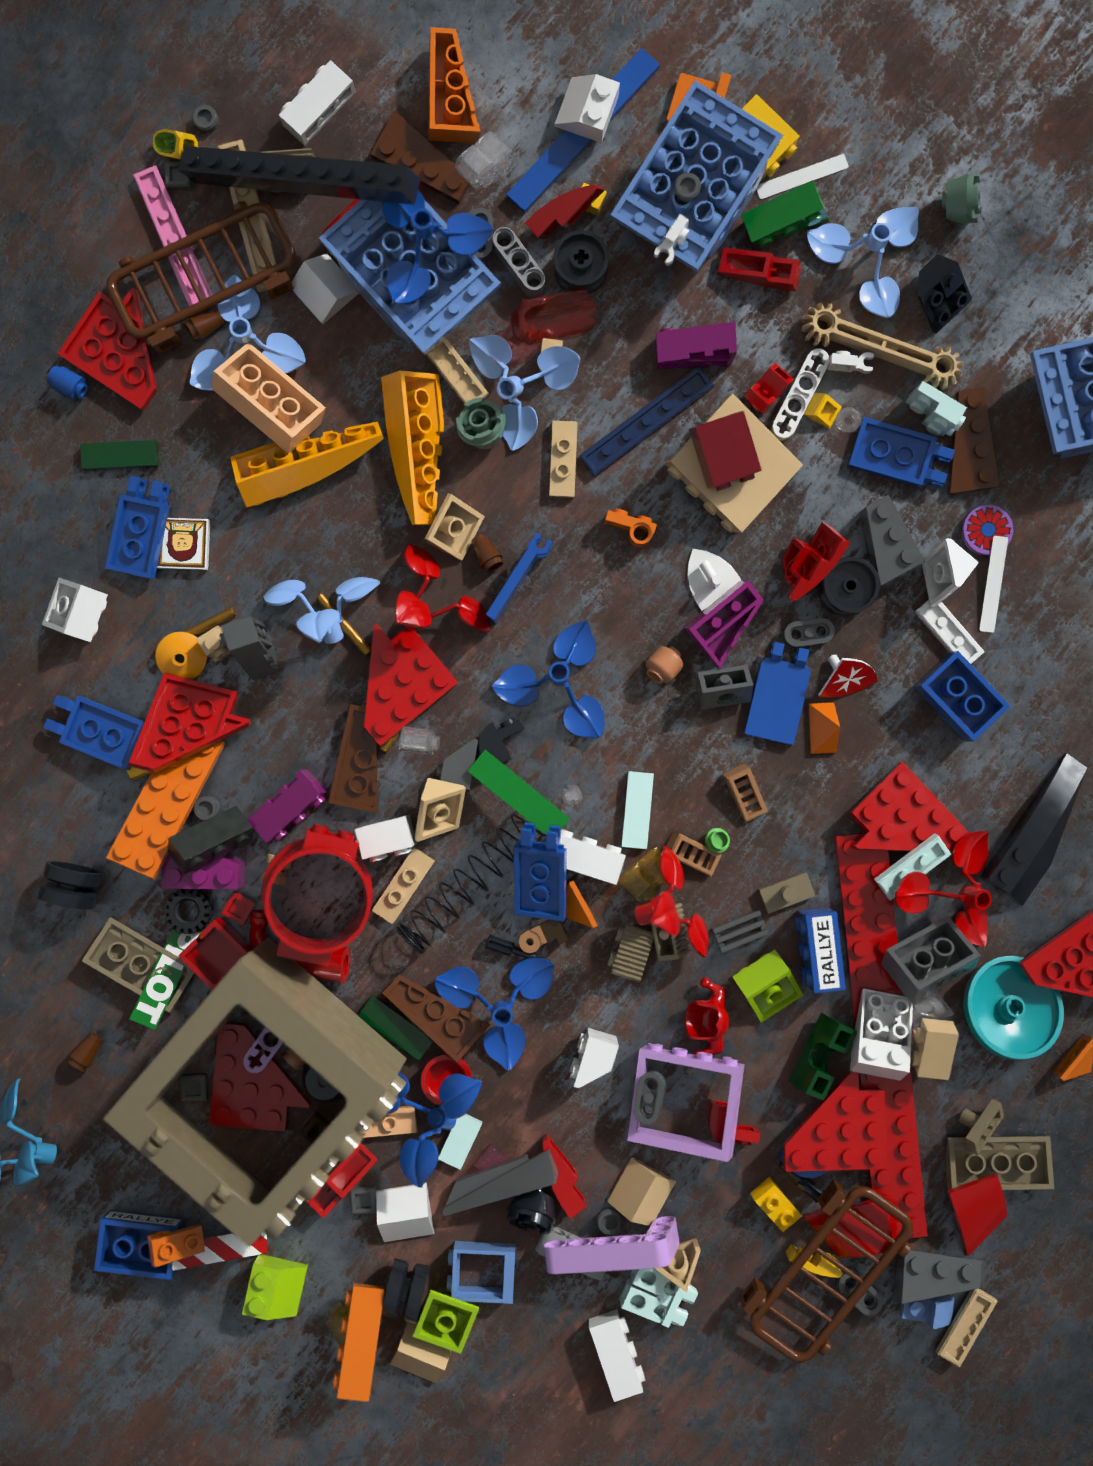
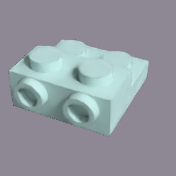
M924 381L910 393L905 401L910 405L911 410L918 414L924 413L926 415L921 424L926 426L928 432L936 436H944L945 434L951 436L955 430L957 431L966 418L962 415L967 407Z

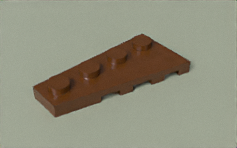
M395 110L393 111L370 153L371 158L380 163L407 165L420 178V184L460 204L471 183V179Z
M984 387L958 391L956 393V401L967 407L962 415L966 418L961 427L954 431V438L952 439V449L955 452L950 464L949 474L951 476L948 495L997 488L1000 484Z
M350 704L328 803L378 814L376 742L364 729L366 707Z
M400 974L381 994L455 1064L491 1025L472 1016L471 1013L450 1004L449 1001L428 992L427 989Z

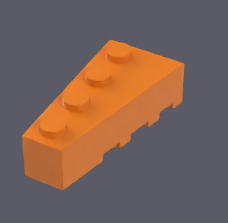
M430 27L428 141L478 144L480 128L475 115V107L469 90L468 77L465 73L456 29Z
M353 1283L352 1290L347 1289L345 1306H350L348 1317H343L341 1334H345L344 1345L339 1344L337 1362H341L340 1373L335 1372L333 1390H337V1398L369 1402L385 1291L384 1286Z

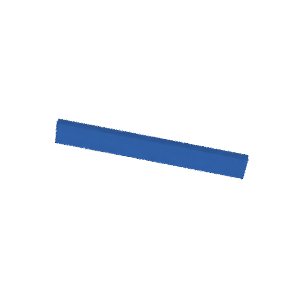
M643 48L612 79L620 83L619 97L610 121L660 68V64ZM565 130L506 194L507 198L525 214L593 140Z

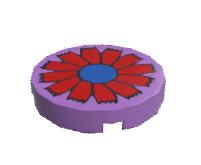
M983 505L967 514L962 523L961 534L967 548L975 554L991 555L993 537H1008L1009 544L1014 530L1012 520L1007 512L997 506Z

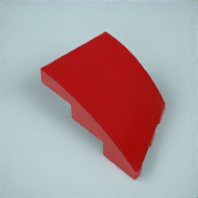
M821 522L810 544L793 538L782 558L785 582L790 584L791 589L788 598L796 601L820 583L835 567L851 542L833 527Z
M995 1173L947 1190L954 1210L952 1212L959 1228L958 1233L967 1256L1007 1217L1003 1190Z
M870 1200L853 1204L850 1207L893 1238L886 1212ZM822 1209L803 1214L805 1221L816 1232L829 1217ZM848 1212L845 1213L834 1227L872 1255L884 1253L891 1244ZM832 1232L824 1240L839 1258L864 1257L863 1254Z

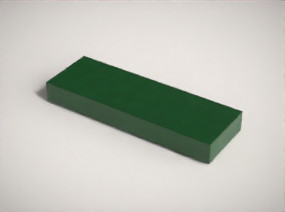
M156 440L80 444L81 469L159 467L158 442Z
M374 994L358 1015L362 1020L418 1061L432 1044V1041L406 1017Z

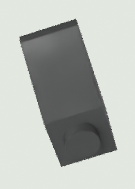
M471 740L444 759L443 765H438L436 779L460 784L466 790H471L473 775L468 770L476 761L479 740Z

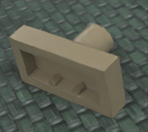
M802 872L758 889L768 914L815 896L807 872Z
M992 1099L981 1116L968 1109H965L960 1116L959 1122L971 1128L966 1136L968 1150L977 1156L1004 1117L1000 1102Z

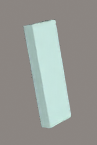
M628 771L622 847L647 849L653 773Z
M934 833L874 880L885 896L891 901L895 898V892L901 880L907 874L914 871L926 874L949 857L951 853L939 835Z

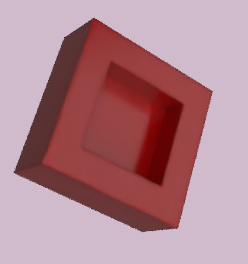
M233 891L221 914L243 926L246 924L257 902L237 891Z

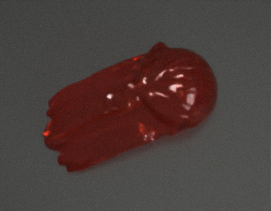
M571 290L535 299H522V304L514 309L510 318L512 333L518 341L531 346L541 343L543 338L556 339L587 332L593 329V324L596 323V320L593 319V316L597 313L596 303L589 300L591 294H588L587 290Z

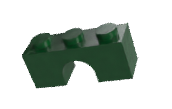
M821 1013L788 1082L804 1093L824 1101L835 1079L827 1071V1060L834 1051L847 1054L857 1031L843 1022Z

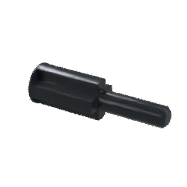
M491 934L486 940L485 949L507 956L515 954L527 959L536 958L537 956L536 953H526L521 948L515 947L514 942Z
M780 1162L779 1168L784 1171L783 1163ZM784 1171L796 1181L795 1185L813 1199L815 1203L818 1202L819 1196L824 1191L810 1178L798 1176L794 1172Z

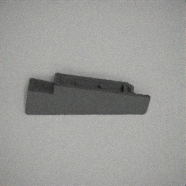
M550 1149L531 1159L525 1154L457 1178L444 1207L443 1215L448 1216L554 1185L559 1171Z

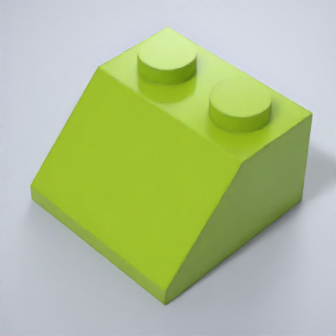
M775 949L770 953L764 954L759 960L741 969L733 976L734 981L761 1023L804 996L790 969Z
M259 1254L253 1263L242 1315L264 1320L297 1316L308 1265Z
M430 1290L421 1305L413 1337L461 1354L479 1307Z

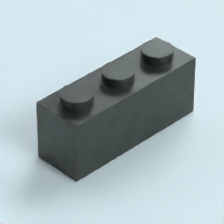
M234 806L169 837L168 853L185 875L191 871L201 869L205 864L213 860L222 859L227 853L237 848L242 849L252 841L253 827L239 808Z

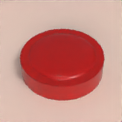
M441 1053L432 1057L426 1063L421 1075V1087L425 1096L437 1105L443 1103L439 1099V1088L443 1080L449 1075L462 1074L472 1078L470 1067L463 1058L455 1064L446 1054Z

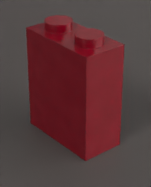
M744 410L689 429L707 488L716 487V490L720 491L731 487V481L739 479L740 483L755 478L754 473L762 471Z

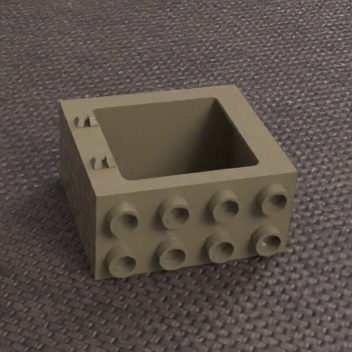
M269 937L236 963L103 1118L248 1247L256 1241L263 1231L273 1240L281 1234L295 1216V1210L304 1199L308 1202L329 1177L328 1173L338 1161L343 1163L362 1141V1135L371 1123L377 1124L397 1101L398 1098L396 1096L407 1083L398 1075L407 1058L296 961L276 956L277 944ZM241 1006L312 1066L347 1099V1106L271 1192L163 1098Z

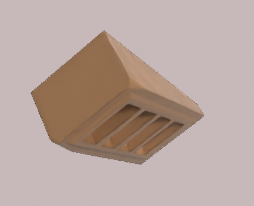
M742 764L723 773V777L744 822H748L768 812L750 767ZM745 776V778L740 779V780L734 782V780H736V779H738V778H740V777ZM749 784L750 787L738 792V788ZM753 793V797L742 802L741 798ZM756 802L758 803L759 806L746 811L745 807H748Z
M675 831L666 845L675 853L681 863L712 877L722 856L721 853H713L706 846ZM689 844H690V845H692V847H691V849H690V851H689V853H688L687 858L685 859V858H683V857H684V855H685V853H686V851H687V848H688V846H689ZM698 850H702L696 863H693ZM707 854H710L711 856L705 868L701 867Z

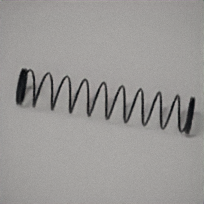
M511 814V820L514 823L517 830L519 831V833L521 834V830L516 824L513 816L520 819L524 823L527 821H525L523 818L519 817L516 814ZM497 827L496 831L501 842L514 859L513 853L504 842L503 838L499 833V830L505 832L507 835L512 837L517 842L519 839H517L515 836H513L506 830ZM535 828V830H536L537 833H539L540 835L546 837L545 834H543L542 832H540L539 830H537V829ZM483 841L482 847L498 872L479 858L468 855V862L483 885L462 870L454 869V877L468 898L452 886L440 882L439 890L452 911L435 898L425 896V905L436 923L423 913L411 910V920L420 935L401 923L395 925L396 930L419 954H424L426 950L417 937L429 947H431V944L414 921L412 912L420 914L443 933H446L431 911L426 899L429 898L435 901L457 919H460V916L443 893L441 885L449 887L471 905H475L457 878L455 871L464 874L485 891H489L472 865L470 857L482 863L500 878H503V874L487 852L484 843L497 850L514 863V860L491 843Z

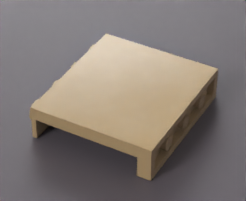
M732 393L726 395L719 402L720 406L704 423L744 410L762 471L754 473L755 478L740 483L739 479L731 481V487L717 491L716 487L707 488L691 437L670 460H666L665 464L669 467L667 470L669 474L676 480L681 479L687 485L685 489L693 497H699L704 502L703 507L710 514H716L723 520L721 525L730 533L733 531L735 533H742L803 464Z

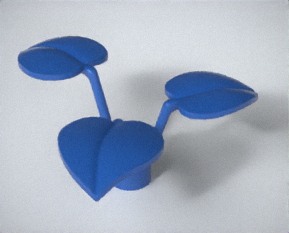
M419 191L417 192L415 205L382 202L384 217L391 226L402 229L411 222L416 234L414 265L409 261L401 260L394 263L388 270L386 281L393 302L396 304L412 303L420 299L429 289L431 282L430 273L427 269L418 267L422 238H429L435 230H438L443 236L449 237L448 245L453 252L458 255L469 256L477 253L485 245L493 233L492 225L473 214L458 213L447 220L448 231H445L439 222H434L432 213L425 209V200Z
M587 621L575 623L557 636L553 646L554 654L557 658L565 661L553 663L549 668V674H545L538 682H535L536 675L530 667L520 664L509 667L492 684L495 693L502 700L514 706H527L536 701L538 697L536 687L542 685L547 680H550L555 686H564L573 704L567 707L563 714V722L566 729L579 737L599 738L603 733L605 716L599 701L592 696L585 695L577 702L568 683L570 674L569 663L571 662L575 666H583L589 663L595 656L596 643Z
M529 958L519 961L511 969L509 975L510 981L517 986L513 990L509 1002L498 1001L493 1005H490L481 994L476 992L479 987V978L468 967H454L435 978V986L443 999L459 1009L468 1008L473 1002V996H475L487 1007L488 1011H491L493 1022L497 1026L491 1027L486 1032L483 1041L484 1048L493 1060L509 1071L520 1059L526 1042L522 1027L517 1023H511L513 1020L511 1008L514 1006L516 995L520 991L522 996L527 999L543 997L550 989L554 964L543 958Z
M400 1072L398 1073L407 1083L396 1096L398 1099L387 1114L396 1112L402 1102L428 1113V1122L433 1127V1130L421 1134L418 1140L408 1139L400 1151L401 1169L405 1177L416 1187H423L426 1179L434 1171L438 1161L436 1145L431 1140L425 1138L434 1134H440L441 1130H451L455 1126L456 1119L466 1114L474 1103L482 1085L480 1080L462 1074L449 1075L443 1080L439 1088V1099L443 1103L440 1105V1108L429 1109L404 1098L409 1091L410 1084L405 1075Z

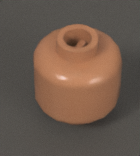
M664 646L656 648L646 661L648 677L658 684L672 682L683 668V662L680 658L681 653L672 646L669 648Z

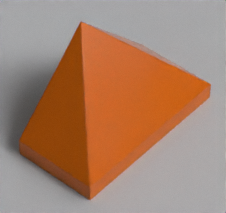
M808 704L810 754L836 753L840 724L835 704Z
M571 879L568 881L566 888V918L594 928L598 926L576 883Z
M1082 1034L1052 1073L1063 1081L1090 1073L1093 1063V1038Z

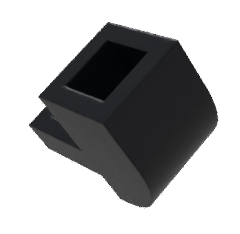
M511 718L501 723L502 729L497 730L494 722L487 725L479 739L480 753L482 754L484 750H487L501 763L511 759L512 757L503 740L525 729L520 719L515 721L514 718Z

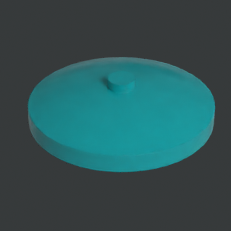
M1018 956L998 957L978 967L967 982L963 999L965 1018L977 1041L991 1053L1009 1060H1024L1045 1053L1058 1039L1064 1020V1007L1059 990L1032 985L1018 964L1024 958Z

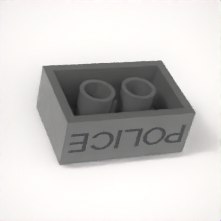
M949 916L888 948L881 965L909 1001L915 1004L973 971L981 955Z

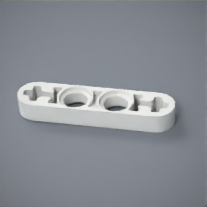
M814 349L806 357L772 424L771 433L778 440H787L794 433L829 365V355L826 351ZM819 356L821 357L820 362L822 364L818 365L814 373L810 372L814 364L812 359ZM807 377L812 381L813 386L810 390H803L800 387L799 380L801 378ZM795 399L800 402L801 410L799 412L789 410L788 402ZM786 417L791 418L786 427L789 432L785 431L781 434L777 424L782 425Z

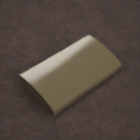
M111 917L82 959V962L140 996L150 975L154 976L158 970H165L169 975H172L170 970L165 967H159L153 971L161 953L185 966L165 1009L169 1013H173L195 975L178 956Z
M1050 1136L990 1137L978 1156L968 1150L966 1137H947V1189L955 1188L994 1173L999 1178L1002 1190L1054 1189Z

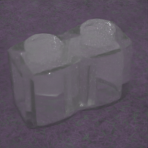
M491 130L458 157L455 170L475 190L483 186L486 188L493 182L496 174L506 172L511 166L513 151Z
M402 727L399 746L401 752L433 755L434 751H439L440 736L436 735L435 730Z

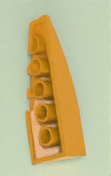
M400 370L381 377L390 454L402 499L412 525H432L436 517L438 493L435 491L436 480H439L440 470L437 469L438 456H441L442 446L439 445L440 433L444 431L439 374Z
M378 422L347 427L344 433H337L331 430L323 432L322 437L310 439L307 436L289 454L273 442L231 456L230 458L236 484L248 508L261 505L265 501L277 497H285L289 493L326 478L365 454L382 441L384 437Z

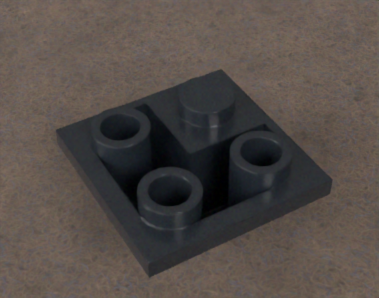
M937 254L919 271L917 296L933 333L937 334L972 301V297L960 266L956 261Z

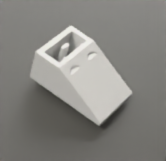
M862 989L855 1025L857 1033L851 1047L850 1071L899 1081L910 1072L913 1004L907 997Z

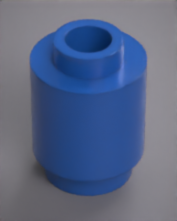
M54 366L48 373L47 383L51 385V388L75 401L86 394L88 389L86 379L66 367Z

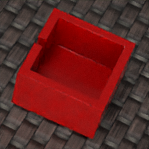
M222 917L214 919L178 957L213 991L236 963L253 949Z

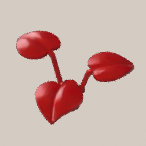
M408 545L404 551L405 562L413 573L424 577V582L417 595L409 591H402L397 596L395 624H403L410 630L427 628L431 625L432 618L452 609H458V616L467 625L484 632H490L491 624L490 620L486 617L485 609L477 600L468 596H462L459 599V603H454L430 614L428 605L423 601H419L430 578L437 579L440 576L439 565L435 558L426 550L415 545Z
M970 832L960 838L953 849L952 861L954 865L962 867L961 874L972 886L963 888L960 895L929 890L930 881L924 873L918 871L910 872L901 880L895 892L897 906L905 912L917 914L923 912L929 906L928 895L961 900L964 904V911L957 913L954 924L971 944L986 947L988 933L986 909L990 906L992 897L989 891L980 889L981 884L977 883L969 874L979 873L987 863L989 832Z
M662 846L663 850L659 863L660 872L663 880L668 884V888L658 896L650 898L649 903L637 905L635 907L636 920L641 926L647 924L657 926L670 936L677 935L680 924H685L688 927L687 937L691 946L700 956L705 958L707 957L709 946L707 926L698 914L691 915L690 920L679 918L674 899L670 893L673 892L674 888L677 891L682 889L684 872L675 853L667 846Z

